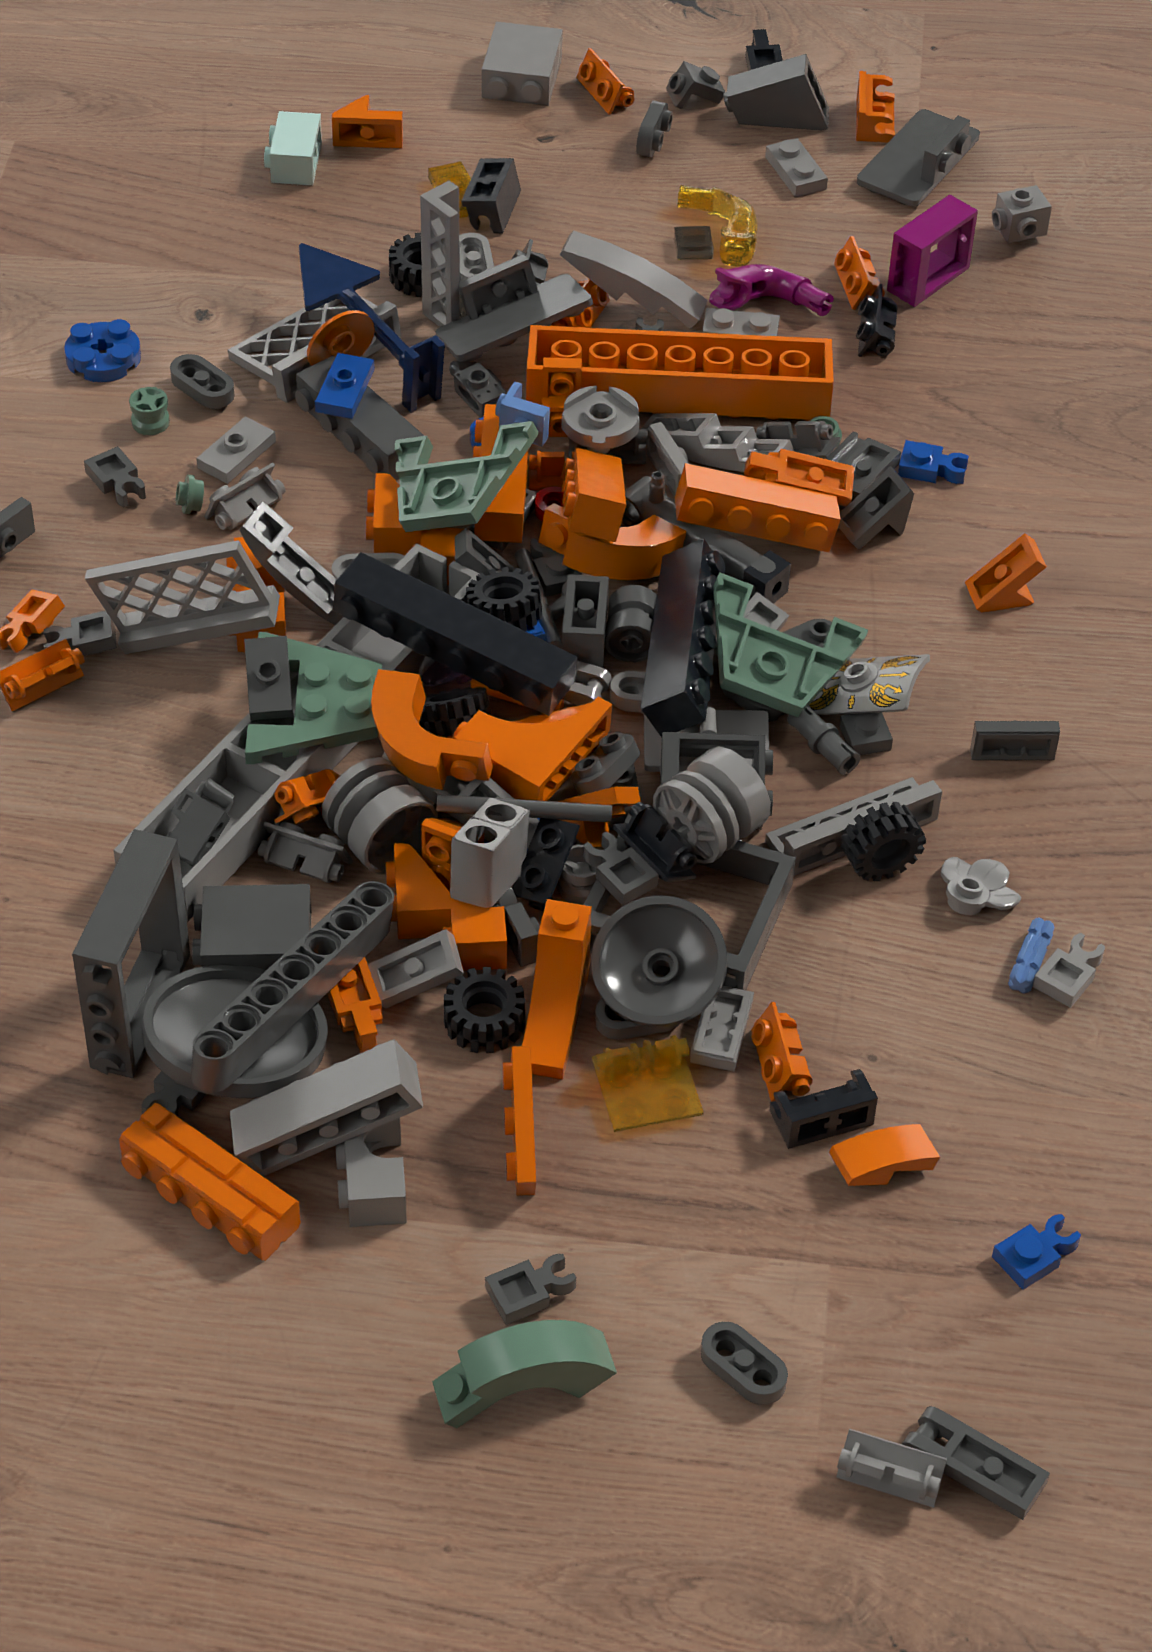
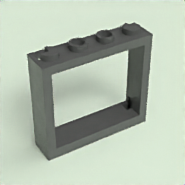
M629 814L624 823H629L631 819ZM618 834L616 838L618 843L617 849L622 853L629 848L625 845V840ZM738 839L734 847L724 851L722 856L716 861L707 864L696 862L703 866L769 885L739 954L735 955L727 952V972L722 986L747 990L791 890L796 857L742 842ZM597 879L584 903L586 906H592L590 953H592L594 941L597 937L592 932L598 934L603 924L610 917L609 915L602 914V911L611 893ZM660 966L656 968L654 973L666 976L670 968ZM727 974L732 975V976H736V977H735V979H734V978H731V977H727Z
M136 829L133 830L72 953L90 1068L106 1075L113 1073L134 1078L146 1052L142 1038L145 1005L152 993L162 983L183 972L190 957L178 840ZM139 929L141 951L124 985L121 963ZM102 965L111 967V969L103 968Z

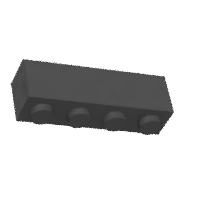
M334 356L297 373L295 397L299 407L305 412L308 411L317 419L325 431L331 432L337 437L347 451L356 454L372 473H386L393 476L395 480L400 479L396 473V462L399 461L398 454L395 451V441L424 435L369 386H367L353 419L315 412V400L334 362Z

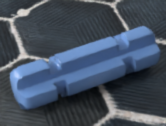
M1040 917L1032 920L1028 929L1029 933L1023 941L1016 964L1013 966L1009 976L1008 985L1012 990H1019L1021 993L1031 991L1034 977L1040 969L1047 951L1046 948L1053 937L1055 927L1051 921H1044Z

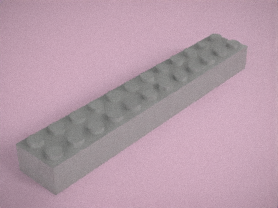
M416 544L393 567L447 593V558ZM453 561L449 565V595L467 603L466 587H469L468 583L471 579L476 580V575L479 573ZM345 617L316 645L381 663L382 670L420 674V677L435 662V660L425 655H420L411 648L390 638L383 637L376 631ZM290 672L293 717L250 720V714L248 713L135 828L136 830L167 836L180 821L171 810L183 791L187 789L194 793L200 783L208 778L234 794V803L227 813L230 820L213 847L194 867L180 860L187 922L194 916V904H202L203 886H222L255 852L262 840H266L270 836L263 826L264 822L277 826L280 825V823H275L274 819L285 814L274 795L278 785L283 781L302 776L305 777L324 769L332 770L358 743L355 742L324 749L323 744L300 748L299 755L283 758L281 752L262 756V763L246 764L245 748L248 724H294L299 672ZM204 795L202 796V798L205 799L206 801H208V802L214 804L215 806L221 808L219 805H217L216 803H214L213 801H211L210 799H208V798L205 797ZM191 798L187 799L180 811L185 813L192 802ZM132 832L113 850L115 865Z

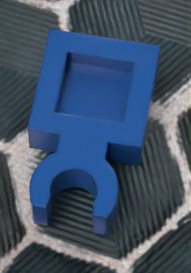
M905 440L898 475L903 478L936 483L937 476H940L951 483L963 484L969 456L963 453L945 455L942 454V446Z
M1062 1214L1050 1217L1046 1222L1045 1230L1041 1233L1029 1224L994 1246L992 1258L1022 1290L1059 1268L1060 1255L1070 1254L1077 1249L1081 1237L1078 1231L1068 1237H1062L1056 1233L1063 1227L1065 1217Z

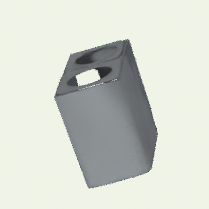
M489 798L452 838L451 898L479 907L490 908L517 881L521 875V865L527 852L530 810ZM489 807L491 811L502 814V822L494 821L487 817ZM485 827H489L497 833V838L494 841L478 843L479 838L485 831Z

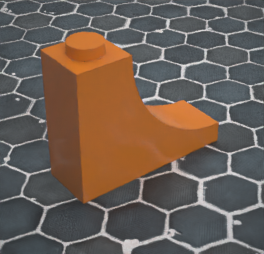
M598 696L592 703L577 713L544 723L511 722L493 717L479 710L468 723L464 721L457 727L452 739L487 743L493 765L490 778L514 799L548 801L572 774L576 764L585 759L599 741L610 731L612 704Z
M550 899L546 901L538 931L534 982L522 1046H531L533 1075L563 1080L589 976L592 906Z

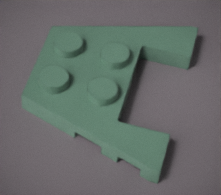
M533 421L500 425L491 455L428 464L433 449L428 436L396 440L395 451L398 454L399 461L396 462V473L400 478V487L397 488L399 522L405 532L477 524L537 438L538 430Z
M719 572L713 588L720 688L799 717L862 645L867 636L868 629L834 617L829 626L823 648L744 618L743 616L754 585Z
M259 632L258 638L278 636L267 632ZM287 638L290 672H299L294 724H248L245 748L246 764L262 763V756L281 752L283 758L299 755L300 748L323 744L324 749L378 738V731L372 714L371 698L377 671L382 669V664Z

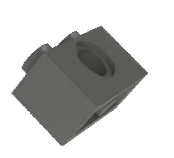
M568 575L562 630L563 650L577 656V661L604 668L609 604V577Z

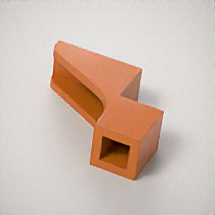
M376 473L375 489H368L367 512L374 513V516H366V540H374V553H399L405 556L416 544H419L447 558V585H449V565L453 561L456 562L455 536L464 529L445 527L405 532L399 522L397 488L400 485L390 474Z
M406 843L394 844V861L386 862L387 886L396 890L391 922L397 921L398 939L427 938L447 929L455 937L463 971L472 968L483 970V967H491V970L507 969V936L504 906L485 908L451 898L449 890L413 846Z

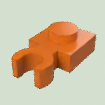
M31 589L6 616L10 623L0 628V649L4 650L9 645L14 653H18L27 645L28 637L32 633L41 634L44 629L50 627L54 622V618L65 607L59 596Z

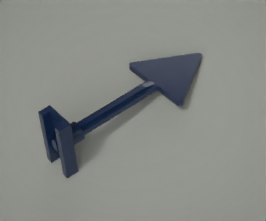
M299 244L305 310L311 311L339 299L350 311L357 310L366 313L374 323V336L398 360L399 366L404 370L402 405L412 413L417 410V400L428 394L434 401L441 399L445 344L435 335L408 347L355 292V290L379 280L380 271L310 245Z

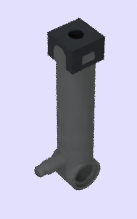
M655 471L651 477L644 476L625 490L626 508L622 523L626 527L637 525L652 515H656L687 531L683 547L704 538L713 551H718L722 556L726 569L723 574L754 585L749 600L758 592L774 604L788 593L791 570L790 562L770 550L761 555L720 529L677 521L675 501L666 494L664 474L662 472Z

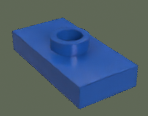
M337 353L315 400V412L353 419L375 370L374 359Z

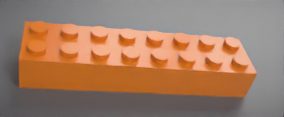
M530 325L526 400L542 405L543 357L582 358L581 388L597 386L596 392H609V387L621 389L636 400L639 412L716 413L717 415L732 418L744 416L765 417L773 420L779 418L803 419L806 421H811L818 416L830 417L834 384L832 339Z

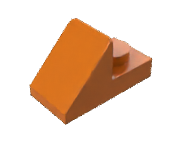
M365 95L332 113L333 146L402 148L403 111L370 110V96Z
M1024 533L966 580L965 584L976 609L981 613L1029 606L1034 604V600L1026 584L1047 566L1035 540Z
M611 787L557 802L612 805V818L626 815V807L633 806L641 801L638 787ZM561 820L578 824L580 828L576 838L583 844L589 842L593 847H602V834L605 832L609 833L607 822Z

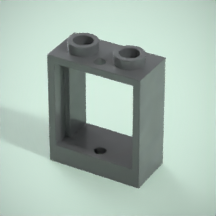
M663 732L660 786L670 781L674 775L679 773V757H700L709 749L718 746L731 749L745 759H752V767L757 771L765 785V775H772L773 750H765V735ZM767 790L771 801L770 816H772L773 791ZM763 824L756 830H762Z

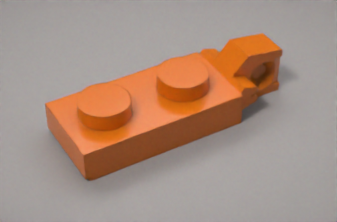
M781 448L779 452H769L768 455L752 451L745 462L744 476L837 496L838 505L846 507L852 500L855 467Z
M364 957L327 993L338 1025H341L343 1032L353 1030L360 1053L370 1050L377 1045L376 1035H378V1031L375 1025L383 1024L382 1003Z

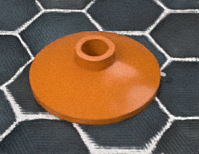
M357 310L346 311L330 318L315 332L309 342L307 359L310 365L313 366L331 356L336 357L337 353L361 357L369 348L374 337L375 327L372 319L366 313Z

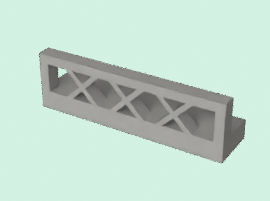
M450 180L420 195L423 314L439 327L458 320L460 306L459 187Z
M911 777L768 832L765 836V843L770 850L796 857L795 876L846 856L841 847V844H843L841 837L843 834H847L845 828L848 824H856L854 818L860 814L862 817L868 815L866 809L872 806L876 811L879 810L881 803L887 802L889 807L893 802H899L901 806L904 804L909 808L919 826L938 820L942 790L934 780L918 785L914 778Z

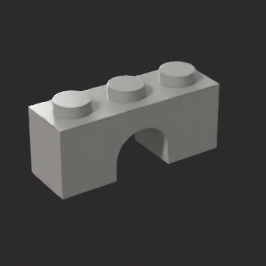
M400 1118L336 1145L337 1170L346 1169L347 1180H338L339 1209L349 1208L350 1227L407 1223L403 1157L382 1158L372 1154L374 1150L381 1147L401 1145Z

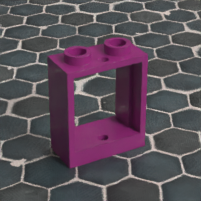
M949 194L894 232L887 291L911 306L916 307L969 269L978 210ZM937 244V249L930 253L931 247Z

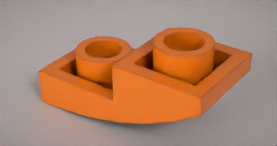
M543 357L542 405L550 407L548 437H568L562 430V414L564 403L568 396L581 389L582 358Z
M920 1124L894 1126L860 1134L833 1145L829 1151L848 1186L887 1185L895 1171L933 1170L940 1159L938 1152Z

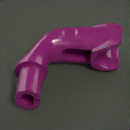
M751 264L732 269L716 268L717 280L721 283L709 297V302L720 309L725 308L729 310L738 309L749 300L758 297H777L790 301L794 305H803L819 316H825L830 312L832 305L829 303L834 300L831 294L812 285L811 280L764 264Z

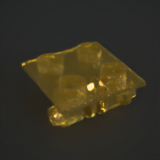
M676 1035L670 1036V1039L655 1041V1045H651V1042L646 1040L643 1041V1047L638 1048L636 1042L630 1043V1049L623 1047L610 1050L608 1047L603 1049V1053L591 1057L614 1132L704 1115L685 1056H689L686 1038L678 1039Z

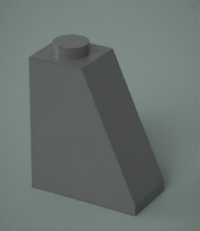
M807 54L729 76L727 92H724V102L728 112L734 113L738 124L820 131L828 129L830 108Z

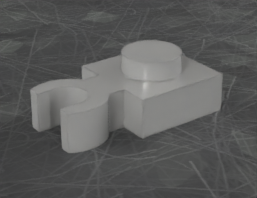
M1078 933L1071 941L1069 954L1057 948L1036 973L1032 987L1071 1008L1093 982L1096 972L1095 968L1102 961L1105 946L1099 944L1094 951H1084L1082 946L1085 935Z

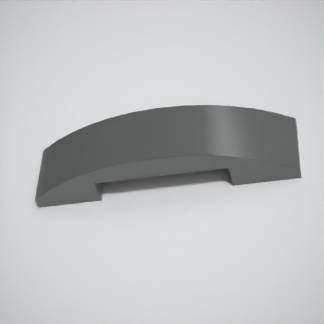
M262 501L239 529L245 542L261 565L289 594L315 614L336 625L343 618L341 614L333 611L334 583L337 579L288 537L293 527Z

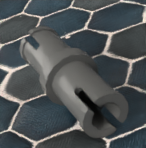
M810 706L799 717L788 715V723L808 741V747L815 754H822L841 775H845L846 772L850 773L856 768L860 761V755L839 737V731L833 724L825 723Z

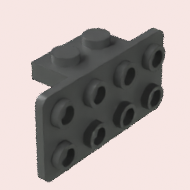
M921 109L857 175V184L871 192L899 201L901 204L912 207L918 206L979 140L980 131L970 127V120L959 115L952 120L932 111Z
M523 254L460 281L459 292L467 316L441 326L435 332L445 344L446 349L457 361H474L479 359L484 352L498 346L504 347L513 344L517 338L530 333V325L550 326L551 323L562 318L581 314L585 308L593 304L591 295L569 274H561L537 285L529 259Z

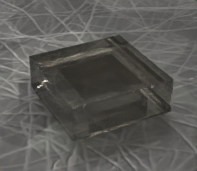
M710 226L674 227L677 260L713 259L714 248Z

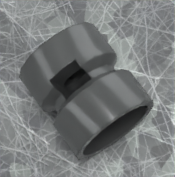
M628 585L618 588L609 597L605 647L614 658L634 663L648 659L657 594L651 589L640 585Z

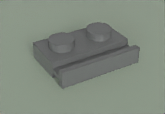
M853 431L828 456L827 460L855 467L852 502L890 466L895 469L899 465L901 451L871 438L862 440L858 438V433Z

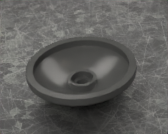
M662 895L644 897L632 901L613 913L598 932L591 955L593 979L604 1002L622 1018L648 1027L673 1026L699 1015L713 1002L721 990L728 964L723 935L710 915L687 900ZM667 966L670 968V971L666 976L658 977L654 974L656 968Z

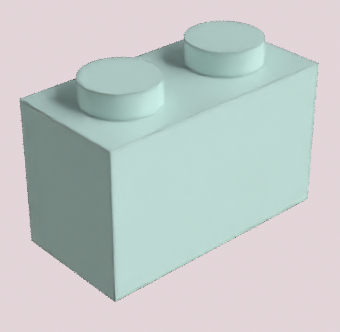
M279 111L276 125H270L269 146L271 147L266 146L264 152L265 168H270L271 183L314 184L322 145L321 114Z

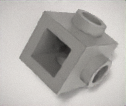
M1037 185L1001 192L997 194L996 207L992 211V222L994 228L1001 232L1007 243L1045 236L1048 232L1052 206Z

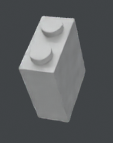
M496 22L482 66V98L549 106L562 60L563 29Z

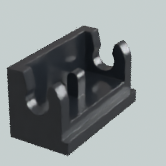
M480 158L461 201L462 206L467 208L470 224L475 230H479L481 225L479 216H485L490 220V227L493 233L504 232L521 192L514 158Z
M862 1070L851 1071L852 1080H848L845 1085L792 1100L788 1099L783 1090L773 1093L776 1101L770 1102L769 1110L788 1149L874 1125L878 1097L875 1091H872Z

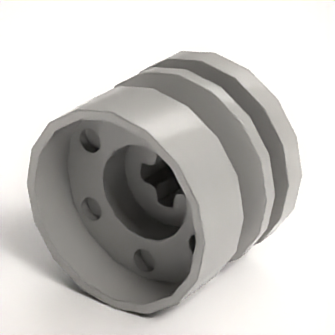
M718 746L706 751L690 763L687 770L677 773L670 781L659 786L653 795V808L669 823L664 833L666 834L668 829H675L695 848L697 862L707 864L716 861L722 856L724 851L734 847L738 839L747 837L764 824L770 816L771 801L766 786L757 771L733 750Z
M381 757L366 759L350 767L331 786L322 804V819L333 833L337 834L344 844L349 846L352 853L370 872L385 874L386 862L394 861V844H410L418 854H421V824L426 818H438V813L433 804L417 788L411 786L408 779L402 773H399L390 760Z

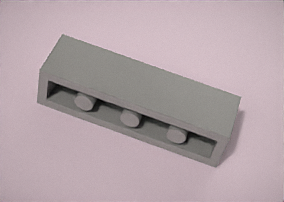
M393 1039L230 1110L234 1156L260 1175L265 1176L423 1108L417 1063Z

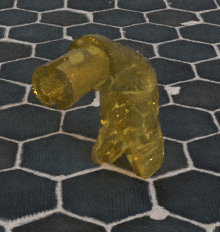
M680 185L678 208L706 211L708 215H716L729 221L727 227L722 226L720 258L723 264L735 267L748 265L754 256L758 225L754 208L748 201L718 187L701 189Z

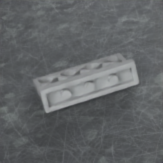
M362 298L402 338L397 306L389 301L377 306ZM339 299L311 311H306L304 307L228 349L229 360L274 385L277 397L287 403L296 398V374L311 367L307 359V348L312 337H300V335L315 334L330 318L350 310L346 306L334 307L342 302ZM321 319V322L305 323L309 320ZM293 335L292 338L276 339L280 336ZM374 336L369 348L361 357L366 358L385 346ZM290 350L289 353L271 354V351ZM264 351L263 354L247 355L251 352Z
M239 540L86 571V582L120 632L118 644L125 654L275 627L280 595L274 585H265ZM233 557L238 566L234 570L215 563V561ZM188 565L201 571L195 577L179 571L177 568ZM152 573L163 577L160 584H157L139 576L140 574ZM210 573L229 581L223 587L206 581L205 578ZM113 580L124 584L125 587L123 591H119L105 586L103 582ZM171 580L190 587V590L187 594L168 588L167 585ZM236 583L250 588V590L240 592L233 591L232 589ZM132 588H135L153 596L150 601H146L129 593ZM197 591H201L213 597L198 599L194 596ZM162 598L176 604L160 606L157 605V602ZM125 605L138 611L123 613L121 607Z

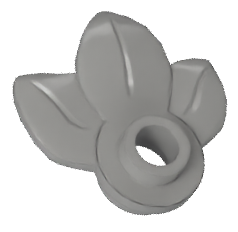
M950 857L942 865L940 875L948 884L946 888L948 905L960 914L976 915L985 906L999 910L1010 909L1019 904L1022 898L1012 889L1005 887L1010 872L999 861L980 859L974 862L973 865H970L958 857Z

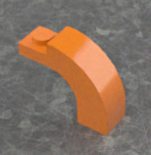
M553 503L545 508L538 542L563 554L562 565L593 576H607L609 579L639 580L660 575L662 556L682 548L687 531L656 515H652L637 525L620 527L617 541L612 542L569 531L568 517L563 516V507Z
M378 669L372 690V714L382 747L392 764L411 780L434 789L443 790L447 776H453L462 781H473L474 779L489 781L493 765L487 743L439 737L429 733L419 725L426 700L420 674Z

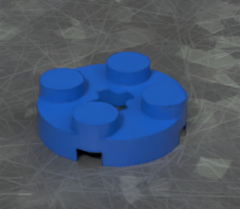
M122 319L90 324L77 323L71 327L70 336L64 346L66 364L69 370L74 374L75 370L84 373V379L91 382L119 380L127 376L128 368L132 367L134 363L136 368L141 361L139 338L130 329V324ZM107 350V353H99V351Z

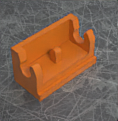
M859 71L856 98V141L888 143L895 136V94L886 91L878 92L876 90V87L879 85H893V79L889 76L866 74V71Z

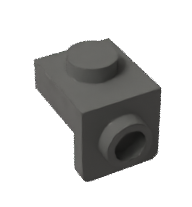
M683 61L677 72L670 77L666 87L674 106L680 109L683 108L692 94L719 104L725 92L719 80L720 76L715 70L707 66L701 68Z

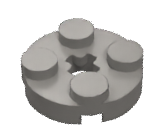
M597 386L581 388L569 395L564 403L562 430L571 440L587 447L590 451L606 454L610 451V448L624 445L638 434L639 407L636 400L630 394L614 387H609V392H596Z

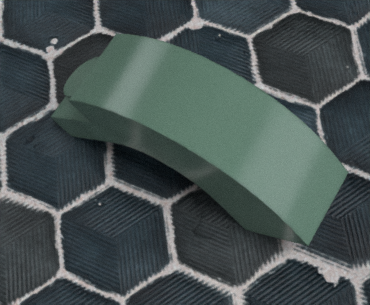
M541 1320L510 1326L467 1344L457 1351L461 1362L433 1380L432 1383L444 1423L458 1428L497 1401L511 1394L533 1388H555L580 1398L617 1374L602 1331L576 1321Z

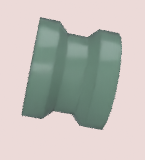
M144 387L130 395L129 405L133 412L131 423L135 431L143 435H156L169 427L168 398L163 390L156 387Z

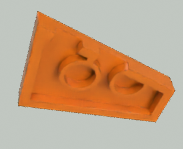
M513 1046L511 1062L502 1063L503 1090H511L512 1107H504L505 1135H513L514 1152H506L507 1181H515L516 1196L535 1195L536 1163L531 1046Z

